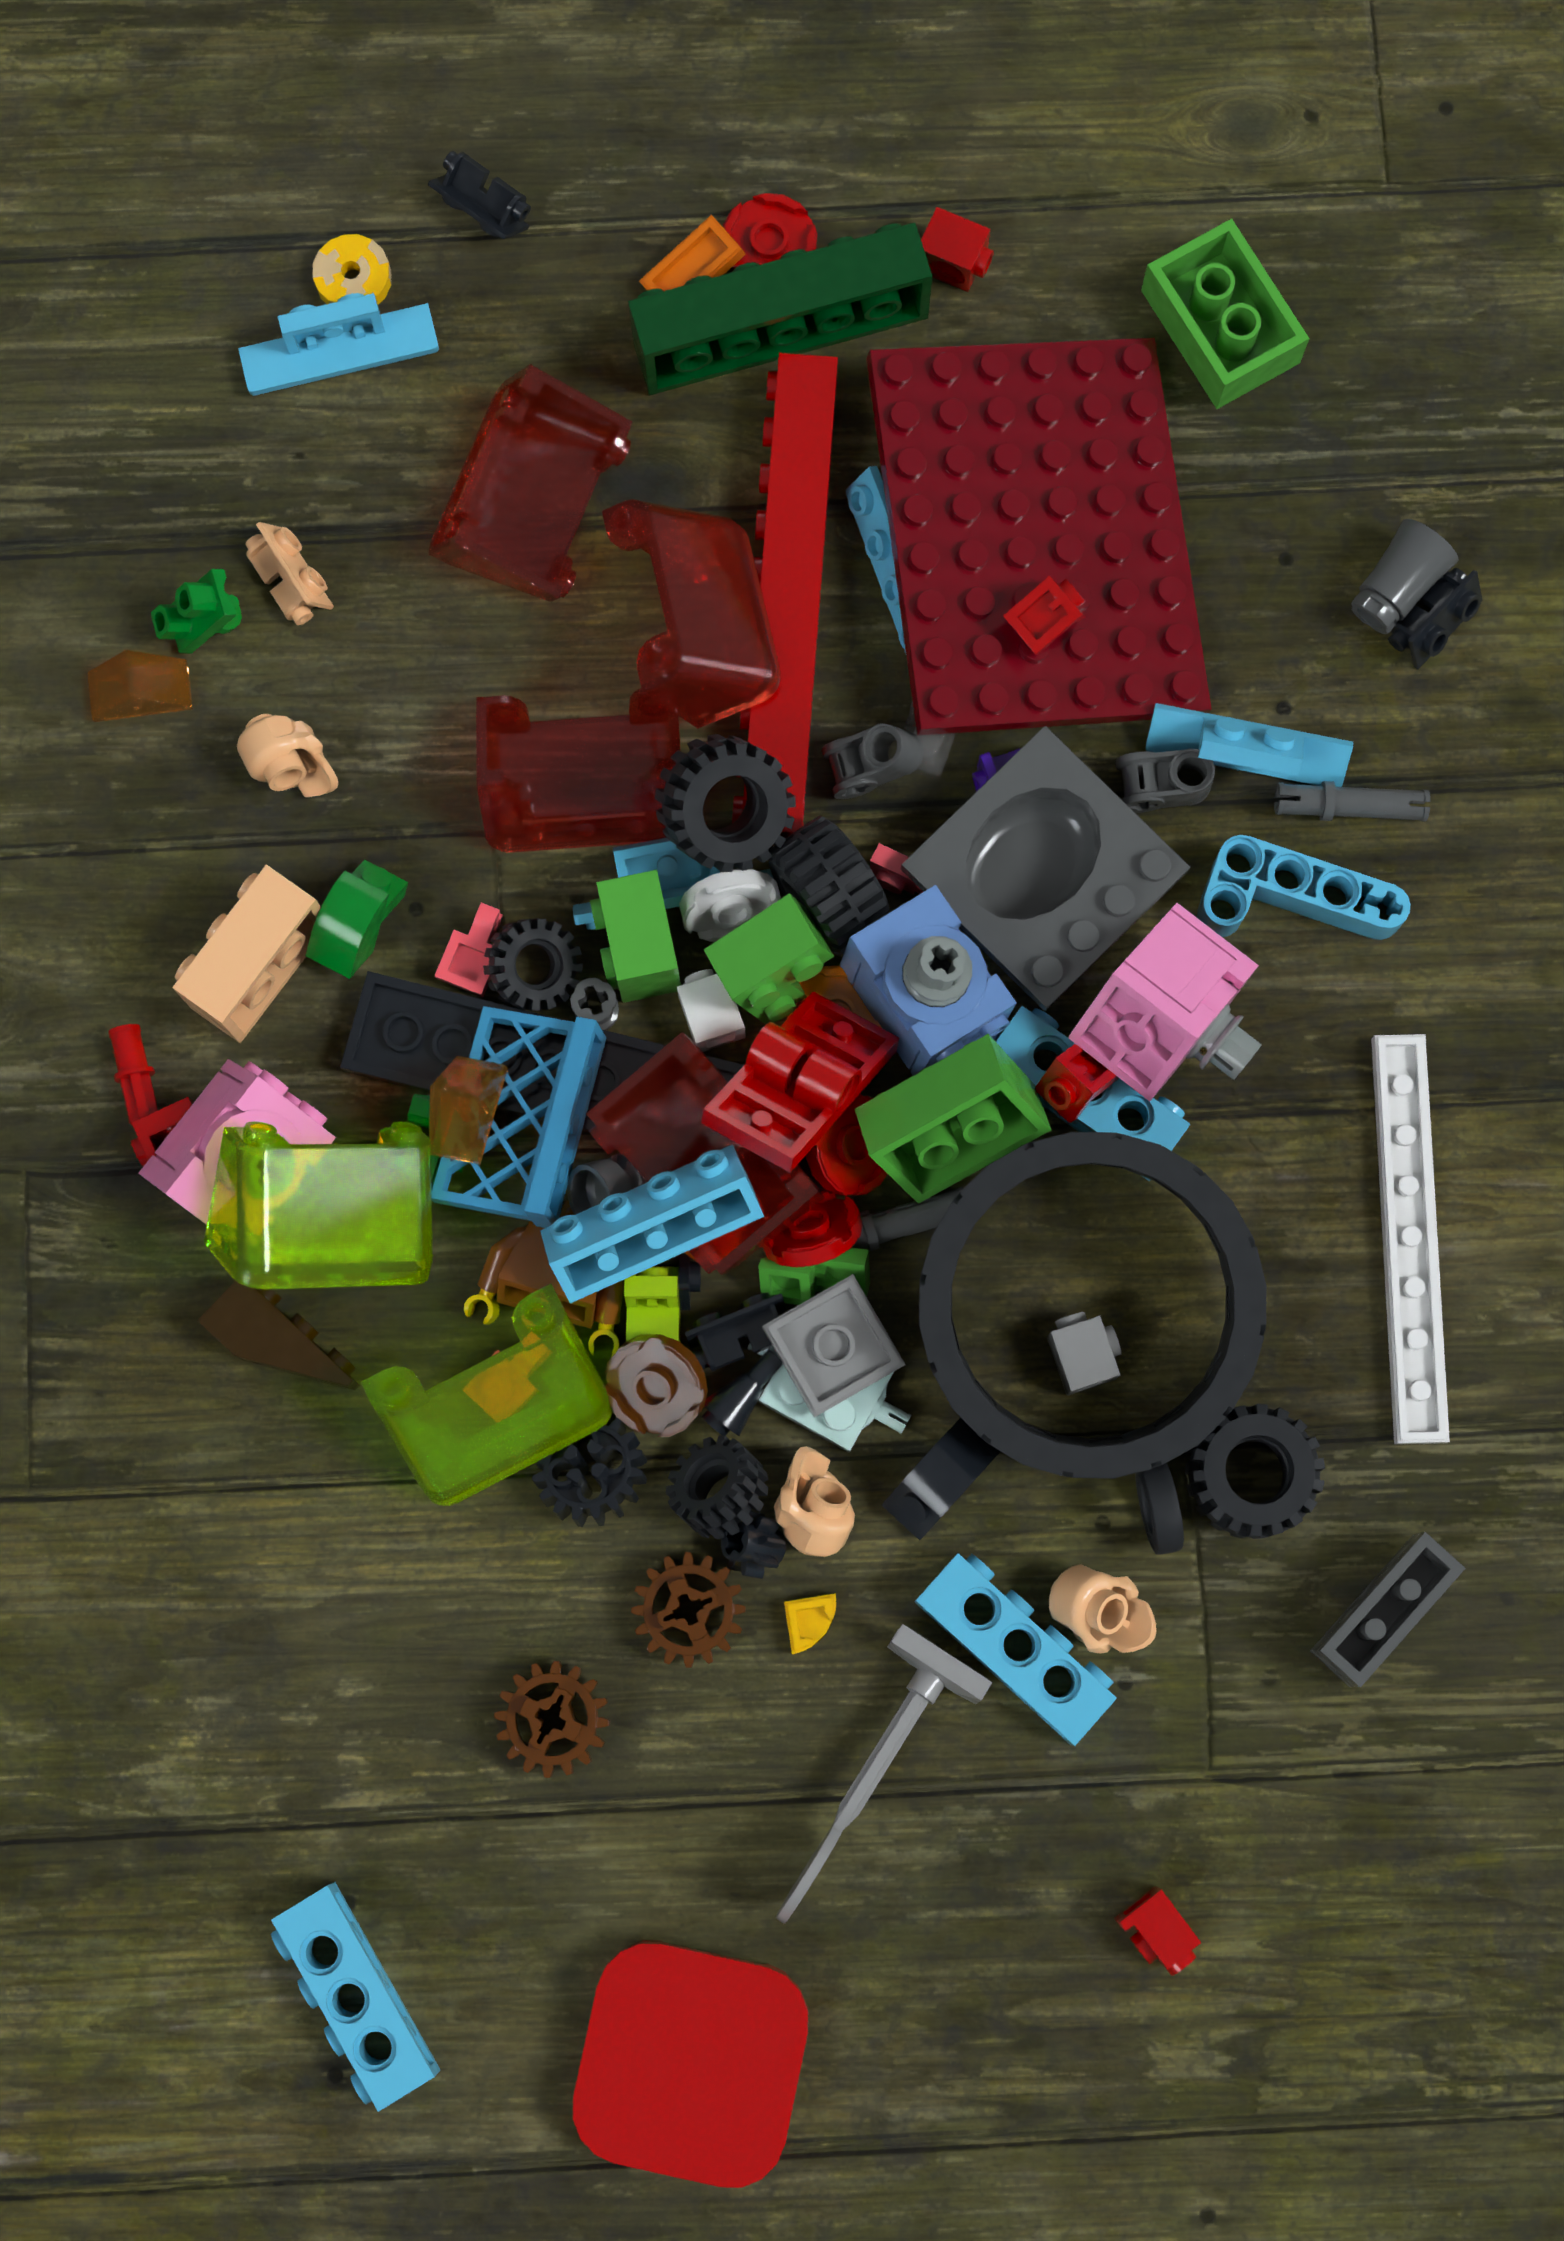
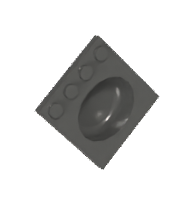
M1046 726L901 865V870L923 892L934 885L938 887L962 922L960 928L1044 1011L1048 1010L1190 869V866Z

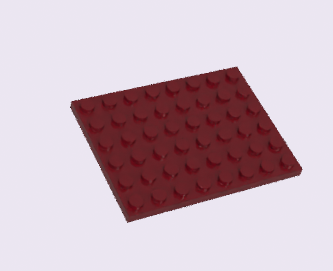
M1155 338L870 350L866 361L917 736L1152 720L1155 703L1209 713L1212 708ZM1049 575L1058 584L1067 578L1085 600L1078 608L1086 617L1079 623H1074L1040 654L1035 655L1003 615Z

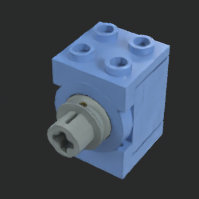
M936 885L849 938L840 962V967L846 973L847 979L851 985L854 984L853 988L874 1019L879 1022L884 1030L900 1038L897 1053L909 1070L912 1068L911 1074L913 1076L922 1069L932 1066L962 1049L966 1044L976 1041L986 1034H989L996 1042L1001 1035L1000 1032L1010 1024L1008 1017L1016 1005V1001L997 973L991 976L987 971V965L979 947L959 930L962 922Z

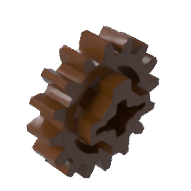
M685 1552L683 1565L676 1566L670 1556L664 1557L666 1571L660 1574L656 1570L649 1568L646 1572L652 1580L651 1586L649 1588L636 1586L635 1592L645 1598L644 1605H637L631 1608V1613L644 1616L645 1623L635 1629L636 1635L650 1633L653 1639L649 1642L646 1650L652 1653L663 1647L666 1649L664 1663L669 1665L674 1661L677 1654L683 1655L686 1668L693 1667L695 1655L701 1654L708 1664L713 1663L711 1649L718 1646L720 1649L728 1652L731 1647L725 1639L727 1633L741 1634L743 1630L736 1623L732 1622L733 1615L746 1612L745 1606L733 1604L732 1597L738 1595L742 1588L740 1585L727 1587L724 1581L728 1578L731 1571L727 1567L719 1570L717 1573L711 1571L713 1558L708 1555L700 1566L694 1565L691 1552ZM685 1574L702 1576L711 1581L716 1588L704 1593L689 1586ZM667 1583L671 1592L667 1606L664 1610L654 1614L656 1596L663 1585ZM688 1595L689 1599L693 1602L700 1600L704 1602L712 1599L711 1603L704 1605V1609L697 1612L698 1622L690 1625L685 1618L678 1620L674 1618L667 1622L665 1620L667 1617L674 1615V1611L681 1608L679 1599L683 1596ZM724 1606L722 1624L715 1635L710 1637L706 1624L711 1612ZM673 1627L688 1633L693 1646L675 1644L668 1640L661 1632Z
M553 1661L550 1673L545 1674L540 1664L535 1663L531 1665L533 1678L527 1680L519 1673L513 1676V1680L518 1687L515 1693L501 1691L499 1696L509 1703L507 1710L495 1712L494 1718L506 1721L507 1729L498 1733L496 1737L497 1740L511 1739L514 1746L510 1748L506 1755L509 1760L521 1754L526 1757L523 1771L529 1773L538 1763L543 1765L544 1778H551L555 1765H561L562 1770L567 1776L574 1773L573 1759L578 1758L586 1765L592 1762V1758L586 1750L590 1745L600 1748L604 1746L605 1741L596 1735L597 1728L610 1726V1720L598 1717L597 1709L608 1704L607 1698H593L591 1692L598 1684L596 1679L589 1680L584 1684L578 1681L582 1668L575 1666L568 1675L562 1674L561 1661ZM551 1682L559 1683L551 1697L538 1700L527 1695L539 1685ZM576 1693L579 1694L586 1706L587 1725L576 1718L572 1705ZM564 1696L560 1705L562 1709L559 1716L566 1721L565 1727L563 1729L553 1728L541 1741L545 1733L543 1729L546 1723L543 1718L539 1717L541 1710H552L556 1704L560 1703ZM518 1713L528 1718L532 1731L529 1744L524 1741L520 1734ZM567 1738L578 1743L567 1753L546 1755L553 1741Z

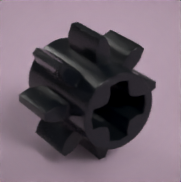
M750 1511L749 1515L754 1520L748 1526L740 1521L737 1524L740 1532L734 1535L725 1530L724 1538H721V1549L723 1555L729 1559L727 1565L729 1570L739 1571L743 1576L763 1579L764 1567L777 1568L785 1555L786 1541L782 1532L777 1530L779 1524L776 1519L767 1518L765 1514Z

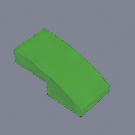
M850 1248L835 1259L813 1266L797 1268L782 1266L769 1260L767 1257L762 1258L758 1266L761 1293H769L770 1297L781 1293L784 1303L800 1305L814 1297L816 1291L823 1292L852 1274L855 1276L866 1297L870 1286L869 1250Z

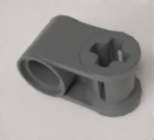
M884 723L875 725L855 735L834 740L823 746L821 750L823 758L830 761L836 783L832 792L836 799L858 797L873 791L882 784L909 775L917 770L924 755L923 744L918 736L912 732ZM896 740V753L893 756V758L889 760V746L892 744L893 741Z
M1191 748L1166 752H1134L1122 755L1115 760L1116 769L1122 773L1124 798L1121 800L1135 813L1149 812L1159 808L1199 804L1207 797L1211 790L1215 775L1214 763L1212 760L1198 758L1199 749ZM1184 769H1194L1202 775L1204 781L1196 786H1187L1179 780L1177 774ZM1139 776L1141 777L1142 789H1140Z

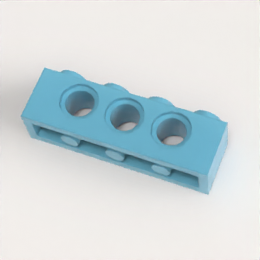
M1021 1006L1010 1021V1024L996 1040V1043L1028 1076L1035 1086L1046 1071L1041 1070L1035 1064L1033 1055L1040 1050H1050L1059 1056L1075 1044L1057 1030L1059 1024L1050 1015L1037 1008H1034L1031 1012ZM1120 1078L1102 1092L1100 1099L1090 1101L1081 1115L1071 1123L1063 1118L1039 1095L1044 1108L1078 1132L1120 1133L1160 1144L1172 1151L1190 1126V1123L1183 1119L1184 1111L1174 1102L1162 1096L1158 1100L1153 1098L1149 1102ZM1125 1108L1137 1110L1143 1117V1128L1136 1131L1125 1129L1119 1123L1118 1112ZM1142 1176L1143 1178H1145L1146 1180H1148V1181L1150 1182L1151 1179Z
M972 1553L966 1560L960 1554H956L914 1602L1072 1746H1076L1117 1699L1108 1690L1114 1682L1091 1661L1083 1667L1068 1653L1074 1647L1073 1644L1053 1626L1050 1625L1043 1631L1029 1618L1034 1609L1016 1592L1010 1589L1004 1595L989 1581L995 1574ZM973 1594L986 1596L993 1606L992 1617L983 1625L971 1623L964 1614V1604ZM1013 1630L1024 1631L1032 1642L1031 1653L1022 1661L1010 1659L1004 1651V1639ZM1053 1666L1065 1668L1071 1676V1687L1061 1697L1051 1696L1044 1688V1675Z
M336 1882L327 1885L271 1919L276 1928L271 1933V1937L278 1952L285 1961L293 1958L303 1976L297 1980L299 1989L311 2008L314 2009L319 2006L329 2023L324 2028L327 2040L338 2056L346 2054L356 2072L351 2075L352 2084L358 2096L366 2105L373 2102L379 2112L431 2080L440 2072L437 2062ZM318 1936L329 1937L336 1943L338 1956L333 1965H323L315 1959L312 1947ZM354 1984L362 1990L365 2003L360 2012H349L341 2006L339 1991L342 1985ZM381 2032L389 2038L392 2047L389 2058L377 2060L368 2054L365 2047L368 2033Z

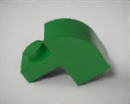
M364 860L352 874L344 871L331 888L321 906L312 928L305 956L350 979L373 953L380 925L404 898L408 882L367 860Z

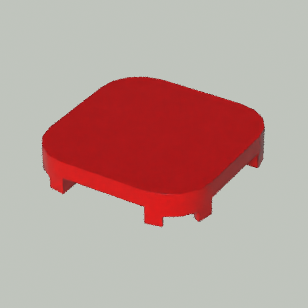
M642 1940L623 1948L607 1963L597 1985L575 2085L573 2121L582 2142L594 2155L614 2164L712 2186L743 2188L762 2180L777 2165L786 2144L808 2035V2007L800 1987L786 1974V1971L768 1963L764 1965L664 1943L663 1940Z

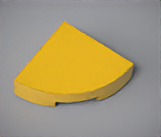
M836 1593L784 1602L792 1654L811 1648L827 1633L836 1611Z

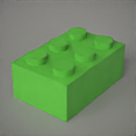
M1233 219L1222 223L1147 265L1141 292L1216 409L1300 364L1310 338Z
M989 1034L966 1044L962 1049L932 1066L922 1069L916 1075L878 1094L855 1109L869 1156L918 1204L1051 1131L1041 1100L1035 1090V1084Z

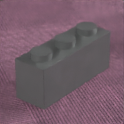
M1426 1532L1413 1534L1314 1645L1310 1652L1347 1686L1361 1688L1466 1568Z

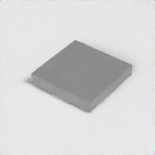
M853 1274L762 1326L813 1417L820 1415L906 1365Z

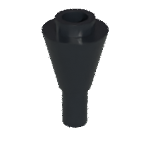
M768 1349L747 1374L744 1372L706 1398L704 1406L707 1411L702 1415V1418L722 1436H726L730 1431L740 1436L764 1390L762 1387L783 1365L780 1358Z

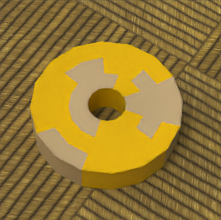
M346 234L329 240L318 251L313 262V280L321 300L326 304L337 302L339 298L352 293L363 295L374 293L379 305L386 298L391 287V268L384 250L373 239L359 234ZM350 270H358L360 272L353 279L344 277Z

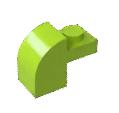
M651 1267L624 1279V1298L627 1307L626 1342L639 1335L661 1334L680 1342L679 1267Z

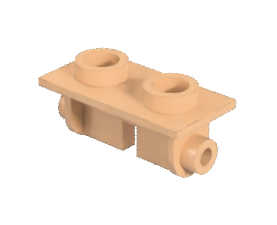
M263 522L257 523L256 526L262 534L254 535L247 540L245 544L248 548L246 556L265 584H271L279 576L283 579L270 593L287 620H294L296 625H302L313 617L311 609L314 606L329 610L333 609L334 605L325 593L328 589L327 584L322 576L314 568L308 566L301 556L302 546L297 537L286 527H278Z

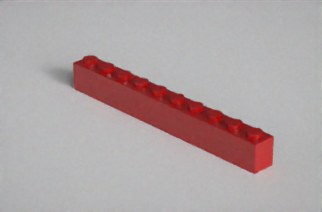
M779 353L778 371L768 370L766 400L775 401L774 417H764L763 447H771L770 464L761 463L759 493L768 494L767 509L757 510L755 540H764L763 557H753L751 587H760L759 605H749L748 634L756 635L755 652L746 651L744 682H753L751 700L742 699L740 729L749 730L748 742L776 758L782 764L780 771L788 774L793 785L786 790L795 795L796 807L788 808L787 814L795 819L792 829L784 827L780 836L786 838L803 827L838 357ZM745 784L744 796L734 795L732 823L739 818L744 810L747 798Z

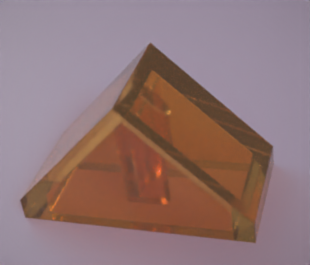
M124 650L87 672L91 713L94 722L193 709L189 669L186 659Z
M456 1056L430 1086L429 1152L431 1155L481 1164L508 1068L506 1065Z

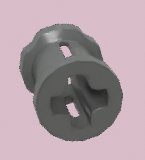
M588 978L576 985L575 991L570 998L575 1019L576 1017L593 1019L598 1022L602 1030L611 1028L619 1015L618 1001L611 985L602 982L598 978ZM597 996L600 1003H602L601 1008L603 1011L596 1015H593L590 1008H588V999Z

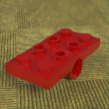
M813 991L781 1026L770 1022L762 1028L751 1045L746 1064L703 1109L701 1123L791 1173L897 1052L900 1038Z

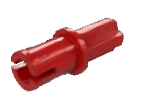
M139 1024L121 1025L108 1031L118 1073L114 1075V1081L121 1084L128 1120L131 1125L132 1122L158 1111L151 1080L155 1070L152 1066H148Z

